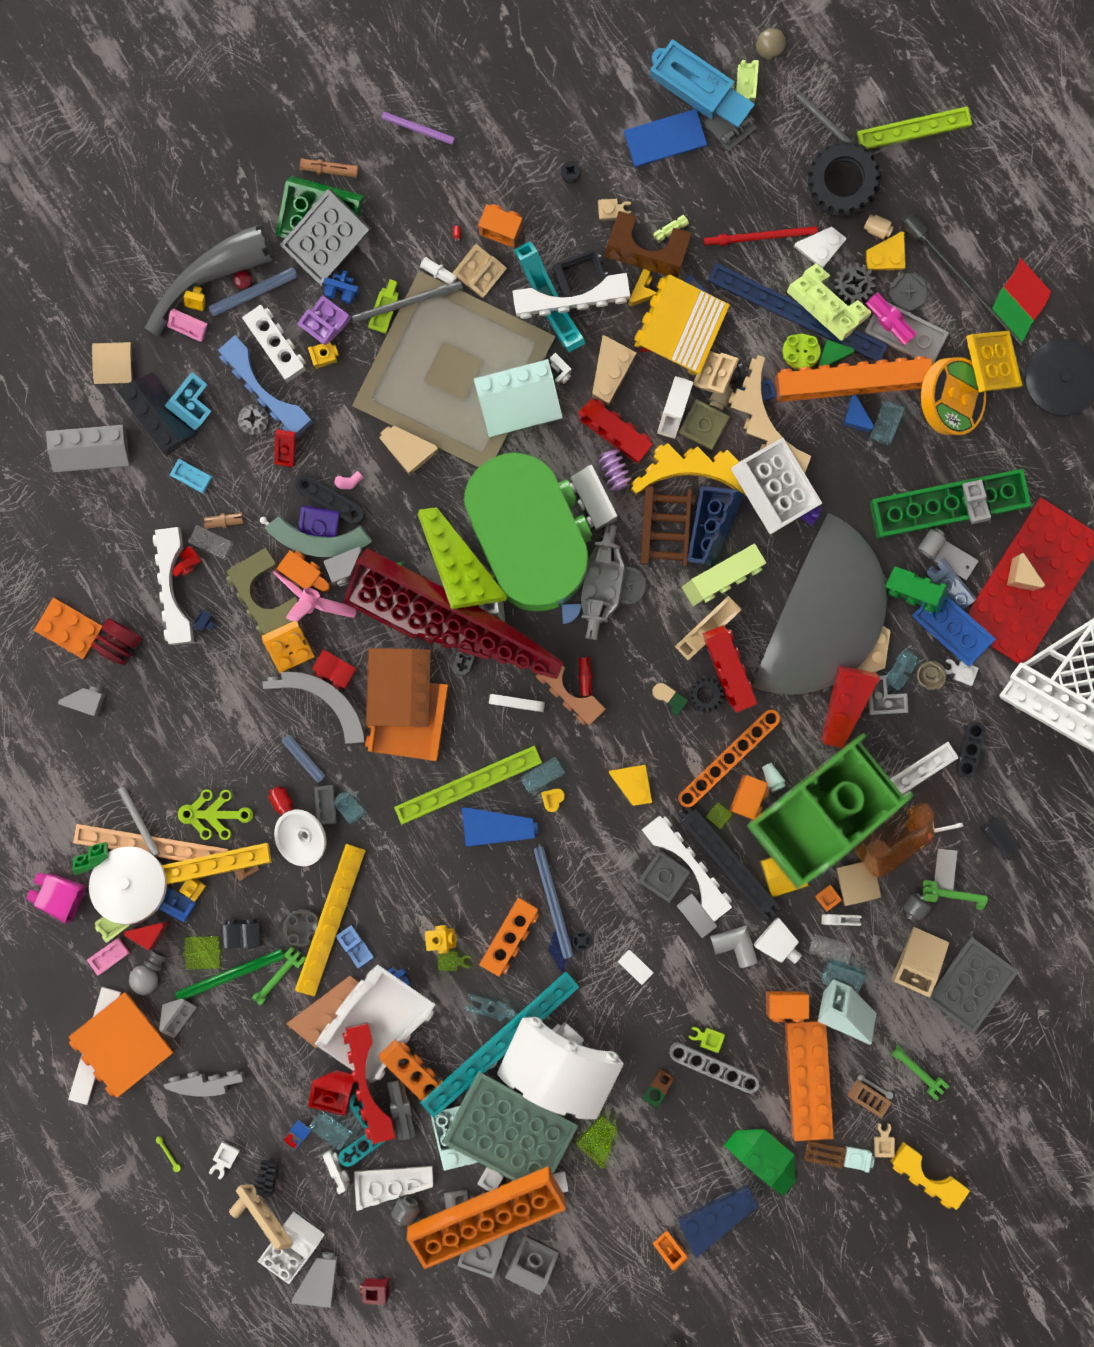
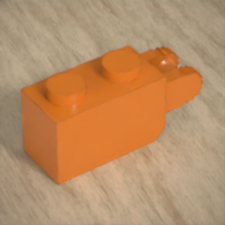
M289 550L276 568L302 588L313 589L315 587L323 593L330 591V584L321 577L323 575L319 571L321 567L312 561L310 564L304 561L305 556L298 551L293 553Z

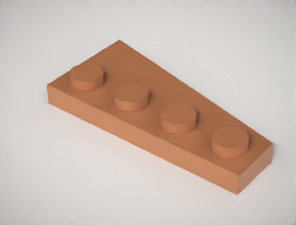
M350 975L286 1024L317 1048L315 1042L328 1023L331 1024L334 1018H337L336 1011L359 982Z

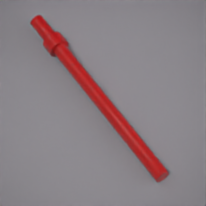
M817 226L728 236L727 234H719L718 237L704 238V246L716 244L725 246L728 243L812 235L817 234L818 230Z

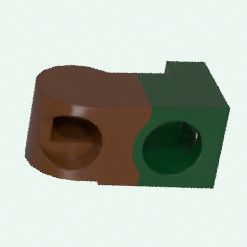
M660 1069L641 1099L658 1108L672 1084L674 1076Z

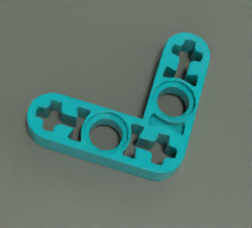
M354 1094L350 1097L348 1105L365 1130V1128H368V1124L362 1120L361 1114H358L360 1108L353 1106L354 1098L358 1099L357 1094ZM365 1133L339 1153V1163L345 1167L352 1166L385 1141L372 1144L371 1139L367 1140ZM362 1140L366 1141L369 1145L368 1150L365 1152H361L358 1149V1144ZM354 1146L355 1151L360 1156L357 1157V1155L354 1154L350 1158V1163L348 1161L344 1162V1153L346 1152V1154H351L353 1152L351 1148Z

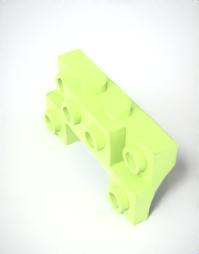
M816 263L807 269L802 277L790 284L787 293L842 341L870 316L871 311L859 300L847 306L823 284L829 279L830 275Z

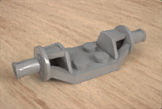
M605 525L603 541L595 542V548L587 561L581 595L582 618L589 621L585 636L587 639H598L600 623H608V618L620 604L626 567L620 552L621 546L614 543L617 526ZM612 550H614V561H611ZM603 606H606L602 617H600Z

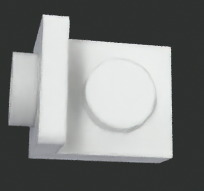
M554 353L550 357V366L557 373L561 372L555 379V383L557 385L561 382L564 384L571 377V368Z

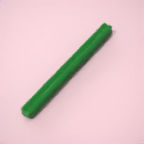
M282 949L264 955L181 989L175 993L178 1000L190 998L285 958Z

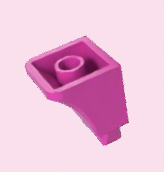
M37 873L34 883L42 886L40 892L30 889L26 899L34 903V907L65 924L73 922L87 886L54 874Z

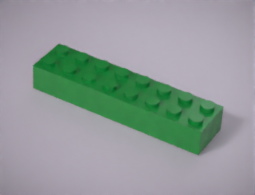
M1018 469L872 499L869 504L877 539L969 521L970 518L962 485L977 480H982L991 516L1027 509L1031 506L1024 470Z

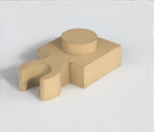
M617 199L598 200L599 220H616L619 211L631 214V211L624 210V207L631 206V203L623 202L622 204H617Z
M878 1123L877 1129L880 1136H874V1156L895 1157L894 1137L889 1136L891 1125L887 1123V1129L883 1131L881 1130V1123Z

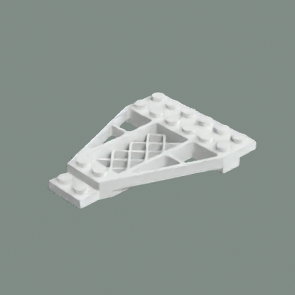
M1094 618L1031 659L1020 663L1010 676L1009 683L1000 694L1002 700L1094 752V691L1092 687L1094 678L1090 679L1089 672L1094 671V666L1088 667L1086 659L1094 658V653L1084 654L1083 647L1094 645ZM1083 634L1067 657L1056 652L1057 649ZM1048 655L1062 661V664L1051 679L1030 667ZM1083 660L1084 668H1073L1072 662ZM1086 672L1088 680L1077 682L1075 674ZM1073 675V683H1062L1061 677ZM1089 684L1091 692L1080 694L1078 686ZM1075 687L1077 694L1069 690L1068 688Z

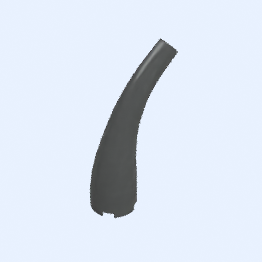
M259 224L226 238L190 264L161 297L144 329L160 337L168 323L170 311L175 309L184 299L186 290L192 292L194 286L199 287L212 280L273 261L269 240L265 235H262V231H264L263 226Z

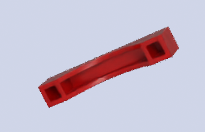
M365 1022L345 1027L346 1032L342 1034L345 1045L349 1044L350 1052H347L349 1064H354L355 1070L351 1071L354 1083L358 1082L359 1086L356 1094L358 1102L362 1101L364 1107L360 1111L362 1120H367L368 1128H365L367 1140L371 1139L372 1144L395 1139L390 1116L384 1113L374 1102L366 1083V1060L373 1044L369 1023Z

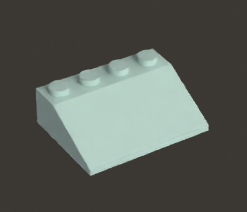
M548 359L474 378L489 437L563 418Z

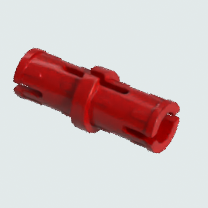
M590 657L578 658L580 696H593L591 679L593 674H591Z

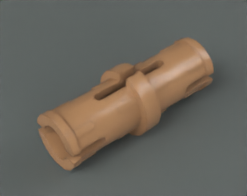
M221 513L220 516L204 517L205 529L227 528L230 525L244 524L242 519L244 518L243 513L227 515Z

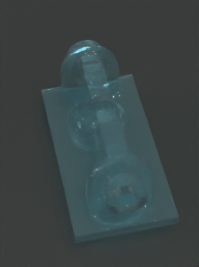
M903 650L897 657L894 667L887 674V684L893 686L892 688L897 691L900 688L903 689L909 678L904 672L912 673L918 663V657L914 653Z

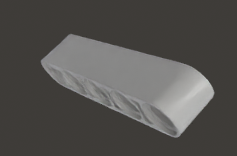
M674 1043L670 1047V1056L677 1063L747 1093H754L759 1088V1081L749 1072L682 1043ZM676 1048H682L684 1050V1053L681 1057H675L673 1055V1051ZM695 1055L701 1057V1062L698 1065L691 1063V1059ZM712 1063L719 1065V1070L715 1073L709 1071V1066ZM728 1072H737V1077L734 1080H728ZM753 1079L755 1084L751 1088H746L745 1081Z

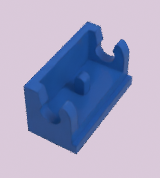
M167 887L165 898L158 909L182 922H186L197 902Z

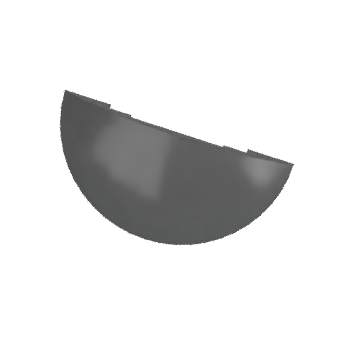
M830 513L827 514L789 595L752 685L753 688L784 695L806 694L834 685L839 665L857 669L870 654L880 636L887 604L885 580L881 566L866 540L853 527Z

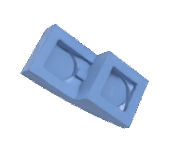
M352 925L336 935V938L358 969H361L375 959Z

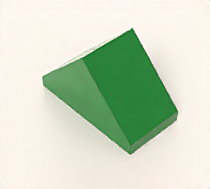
M827 340L816 369L823 365L831 366L852 356L855 351L851 347Z

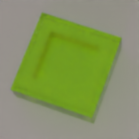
M717 802L705 817L721 829L732 816V813Z

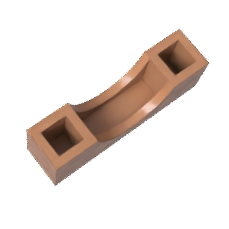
M562 666L557 679L540 674L535 676L542 684L546 682L551 687L549 691L556 698L560 696L564 700L562 704L569 711L574 710L578 714L576 719L583 726L586 723L589 726L605 711V708L593 696L576 698L565 690L562 683L564 666Z

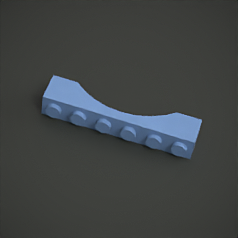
M236 335L218 349L221 354L219 358L226 366L230 364L234 368L232 372L239 380L241 378L245 380L246 384L244 386L251 394L255 392L259 396L257 400L264 408L268 406L271 409L269 414L276 422L280 420L284 424L283 430L296 432L295 437H298L313 423L298 405L277 400L259 385L253 373L250 352Z

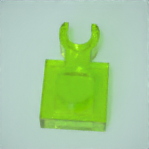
M458 951L438 954V971H457L458 965L470 968L471 965L464 964V959L471 958V956L464 955L463 957H458Z

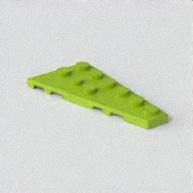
M435 507L419 510L418 517L451 609L506 601L507 595L439 509Z

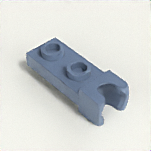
M942 558L938 563L941 570H937L933 566L927 570V574L934 583L936 582L939 586L941 583L947 585L948 597L962 610L976 600V597L952 570L951 565L945 558Z

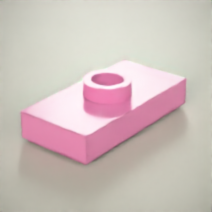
M172 309L167 327L202 342L205 337L207 323Z
M119 937L87 959L97 976H99L130 954V951Z

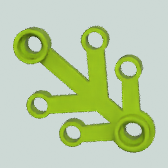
M203 790L201 796L192 805H184L178 811L179 820L184 824L191 823L200 832V837L204 840L212 837V831L209 828H205L197 818H205L218 831L219 837L222 840H228L232 835L231 831L225 828L217 819H239L243 823H248L254 817L253 811L247 807L241 808L239 811H217L226 801L232 799V793L229 790H223L220 793V797L205 811L197 810L206 801H210L213 798L211 790ZM205 792L210 793L209 799L204 798ZM225 792L229 793L228 799L223 798ZM185 811L190 812L191 815L189 818H186L184 816ZM244 811L248 813V818L246 819L242 818ZM205 830L209 831L207 838L203 836ZM224 830L229 833L227 838L222 836Z

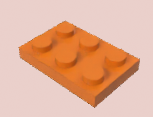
M53 598L34 631L85 660L92 648L91 643L96 641V635H99L102 631V625Z

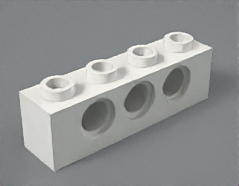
M259 305L242 318L288 383L306 371L303 366L306 362L300 354L296 356L293 352L295 346L289 338L287 340L284 339L282 336L284 331L279 323H273L271 318L274 316L268 308L264 309L262 305ZM262 324H269V329L261 331L260 327ZM274 339H280V344L277 347H272L271 342ZM285 354L291 355V360L286 363L282 362V357Z

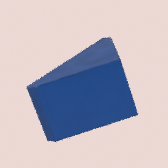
M855 394L849 400L843 425L870 432L874 429V426Z

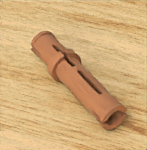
M301 158L300 171L317 172L318 175L325 173L357 178L358 166L323 162L322 159L316 161Z

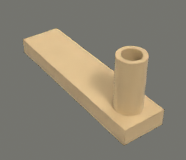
M240 1185L236 1190L240 1198L229 1210L231 1216L239 1218L243 1211L248 1208L276 1250L290 1249L294 1243L260 1195H256L254 1185Z

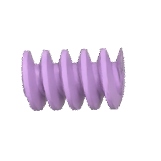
M614 449L598 456L602 457L599 460V464H605L601 468L602 471H608L604 477L611 478L607 481V484L614 485L610 488V492L630 486L627 483L631 480V477L625 478L628 470L622 471L626 464L619 463L623 456H616L620 449Z

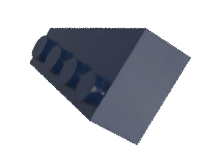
M701 486L688 562L699 566H715L745 494L734 489Z
M748 1185L678 1218V1222L695 1258L758 1207Z

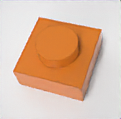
M830 884L814 896L826 912L842 901Z

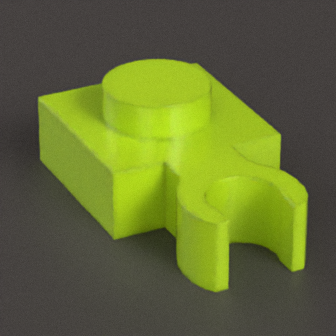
M692 1027L698 1034L696 1037L689 1035L691 1040H701L700 1047L719 1053L725 1034L707 1027L703 1033L699 1028Z

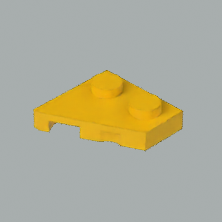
M900 232L866 251V271L905 269L904 232Z
M646 765L609 771L611 777L633 806L652 803Z

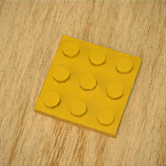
M1010 331L979 333L966 336L979 392L1013 389L1023 386Z

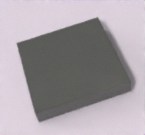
M658 850L638 882L670 903L691 871L661 850Z

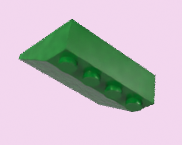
M291 176L285 182L276 236L286 238L327 189H331L359 217L364 196Z

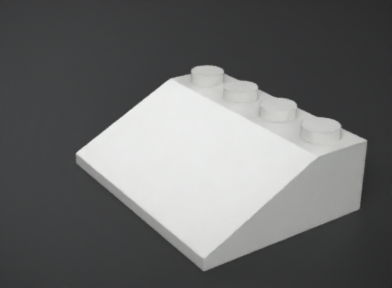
M784 438L777 440L730 468L769 534L774 533L822 504Z

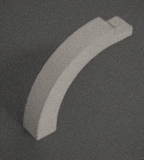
M281 672L282 680H279V677H268V681H263L264 690L296 688L316 694L326 701L338 716L344 731L345 744L366 742L363 725L355 708L331 684L312 675L298 672Z

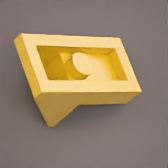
M643 269L628 305L634 306L651 300L657 294V292L645 287H649L652 281L651 271Z

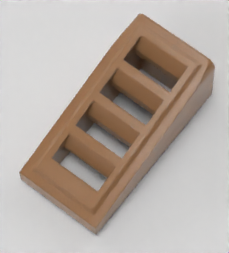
M859 1080L855 1081L847 1094L849 1098L880 1118H883L892 1103ZM867 1092H870V1093L868 1094V1096L866 1097L865 1101L862 1102V1100H863V1098L865 1097V1095L867 1094ZM874 1096H876V1098H875V1100L873 1101L872 1105L869 1106V1104L871 1103V1101H872V1099L874 1098ZM882 1100V1101H883L882 1104L880 1105L879 1109L876 1111L875 1109H876L877 1105H878L879 1102Z

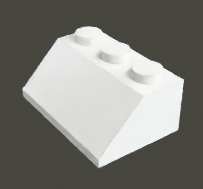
M592 464L571 477V483L569 484L573 493H577L580 498L578 504L581 510H586L588 514L586 520L590 528L594 527L595 530H598L617 520V514Z

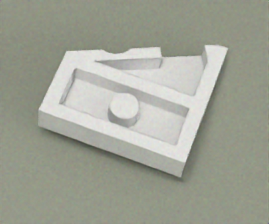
M830 227L796 242L794 247L813 263H817L823 268L847 238L833 227Z
M331 1149L324 1153L323 1158L331 1177L335 1179L338 1185L336 1189L338 1194L346 1191L350 1178L346 1170L342 1171L339 1165L338 1154L333 1153Z

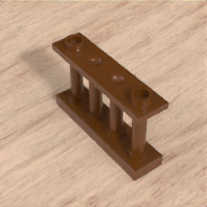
M646 486L640 565H648L649 560L652 561V559L682 561V567L686 568L687 563H690L687 561L689 554L691 506H694L695 495H691L692 489L687 490V496L657 494V492H653V487ZM652 503L686 504L685 515L655 513V511H652ZM651 522L685 523L684 534L654 532V530H651ZM650 541L683 542V553L653 551V549H649Z

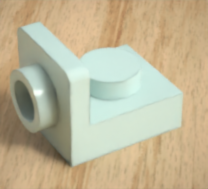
M847 1146L843 1166L864 1170L869 1173L870 1168H873L874 1156H872L870 1150Z

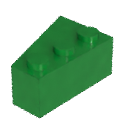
M896 566L885 585L888 595L897 599L900 596L906 599L905 602L912 606H916V604L923 606V610L931 614L934 612L940 613L949 594L947 585L941 583L939 586L932 583V580L929 578L923 579L916 576L915 573Z

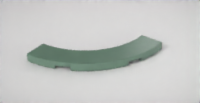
M279 515L264 527L276 540L288 548L316 557H335L357 547L363 548L372 542V539L361 526L336 537H319L300 532Z

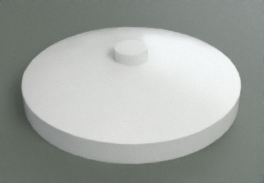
M121 847L109 852L108 857L98 866L94 867L89 881V894L95 909L104 918L124 925L136 924L152 916L161 906L167 889L166 874L159 860L151 853L137 847Z

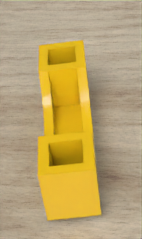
M903 1142L896 1151L895 1157H892L890 1160L894 1164L892 1168L901 1175L905 1172L910 1176L908 1180L916 1186L919 1184L925 1187L924 1191L933 1198L935 1195L941 1198L940 1203L948 1209L952 1206L957 1210L970 1190L951 1176L941 1181L926 1178L921 1169L922 1156Z

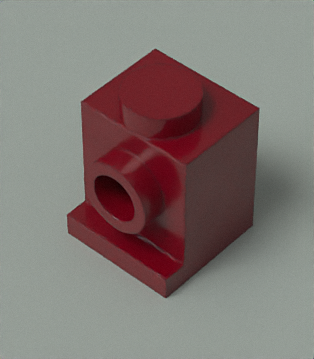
M385 1277V1279L365 1278L359 1290L360 1295H362L363 1304L386 1305L390 1296L388 1277Z

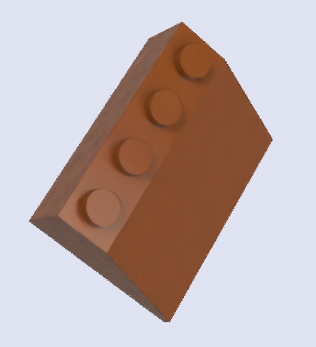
M368 648L366 726L429 727L430 650Z

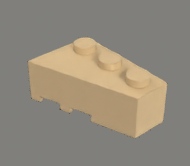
M605 335L602 336L592 398L595 400L599 399L609 407L636 357V352Z

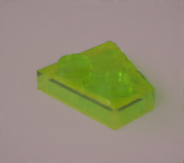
M601 1115L575 1144L603 1169L617 1129Z

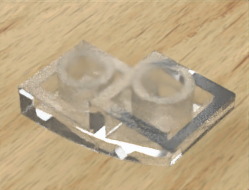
M196 525L188 541L226 560L234 544Z
M813 934L809 953L842 964H849L853 946Z

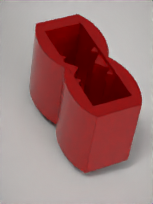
M324 649L312 670L316 671L314 673L315 676L322 680L325 677L332 681L331 685L339 690L342 687L347 688L357 671L355 667Z

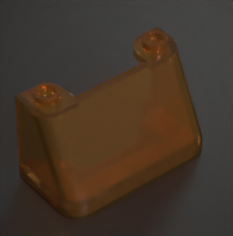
M927 802L914 805L907 810L909 820L905 823V826L910 833L891 847H888L881 840H875L867 846L861 844L854 849L873 876H886L934 839V813Z

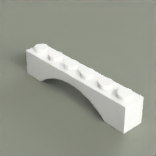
M627 273L607 276L594 289L574 297H552L542 294L533 288L514 290L513 298L516 316L521 319L531 318L532 314L546 316L550 315L552 311L565 313L569 312L571 308H577V310L588 309L590 305L604 307L609 302L623 304L630 299Z
M175 527L155 530L156 535H153V543L155 547L157 546L158 554H155L156 565H159L160 568L157 578L158 583L162 585L160 601L164 603L162 620L166 622L167 630H164L165 641H168L170 645L193 643L192 623L180 610L173 592L172 570L183 549L181 529Z
M659 815L641 830L653 845L673 851L690 866L699 884L701 906L710 918L716 921L732 908L729 904L732 900L725 892L722 894L718 890L720 885L714 877L710 879L707 876L706 872L708 870L703 863L700 862L698 864L694 859L696 855L692 849L684 847L682 844L684 839L678 832L673 833L670 829L672 826L670 821L666 817L662 818Z

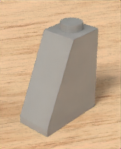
M322 1252V1254L317 1256L296 1291L292 1303L331 1308L338 1256H333L334 1254L330 1252Z

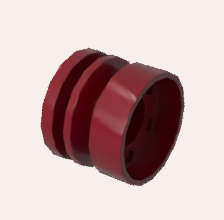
M108 617L101 627L107 633V636L104 637L97 634L96 638L102 644L100 645L93 641L91 646L98 654L109 661L126 666L128 662L121 657L122 654L131 658L132 655L126 650L127 646L136 649L143 638Z

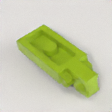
M389 280L387 289L382 288L374 308L398 301L399 293L395 292L398 284L396 281ZM394 310L371 317L368 328L387 334Z

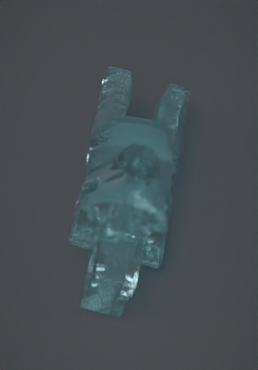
M468 994V999L481 1002L482 1004L480 1009L473 1006H465L464 1011L498 1020H503V1017L514 1018L515 1010L506 1008V1003ZM494 1006L493 1011H488L487 1008Z

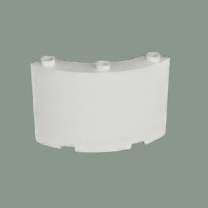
M377 965L367 974L365 981L361 980L336 1011L337 1018H334L331 1024L328 1023L315 1045L354 1071V1064H349L347 1052H350L349 1044L345 1045L342 1033L346 1032L345 1027L368 1022L373 1044L366 1060L365 1076L366 1080L372 1083L380 1080L386 1072L384 1070L386 1065L381 1061L379 1054L395 1039L400 1043L402 1041L407 1043L411 1037L410 1034L424 1021H429L434 1013L432 1009L435 1004Z
M538 1017L522 1018L497 1075L510 1088L514 1089L516 1087L524 1093V1098L542 1108L561 1115L566 1113L575 1114V1117L579 1119H597L624 1063L613 1051H599L580 1046L574 1041L567 1040L552 1031Z

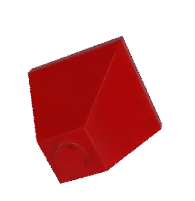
M336 1070L313 1080L308 1107L345 1116L354 1085L352 1074Z

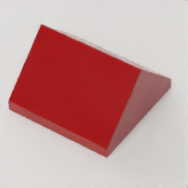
M169 921L132 929L124 932V934L145 949L151 950L157 946L170 923Z

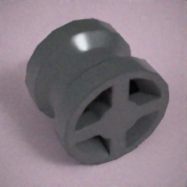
M151 949L148 952V958L144 960L143 964L160 972L162 969L161 965L166 961L167 956Z

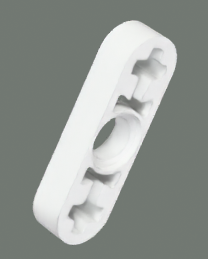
M490 694L489 704L544 712L545 702Z

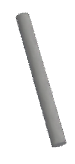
M126 788L118 789L153 856L159 855L160 852Z

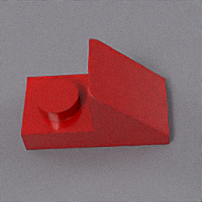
M276 430L274 464L294 466L298 439L295 438L296 432Z

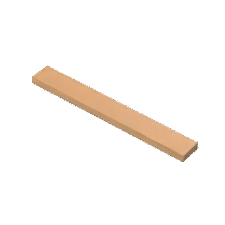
M81 824L76 825L73 842L75 844L93 846L107 842L108 849L137 847L151 853L141 834ZM151 836L160 852L155 857L185 861L229 851L226 848Z

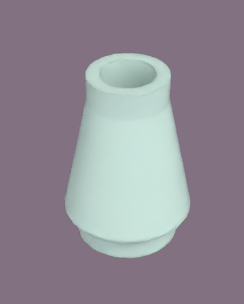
M772 763L762 767L766 783H768L767 787L772 793L786 786L784 778Z

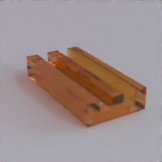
M807 1141L804 1161L843 1169L846 1149ZM811 1146L841 1153L839 1156L835 1154L811 1150L810 1148ZM809 1154L837 1159L839 1162L809 1157Z

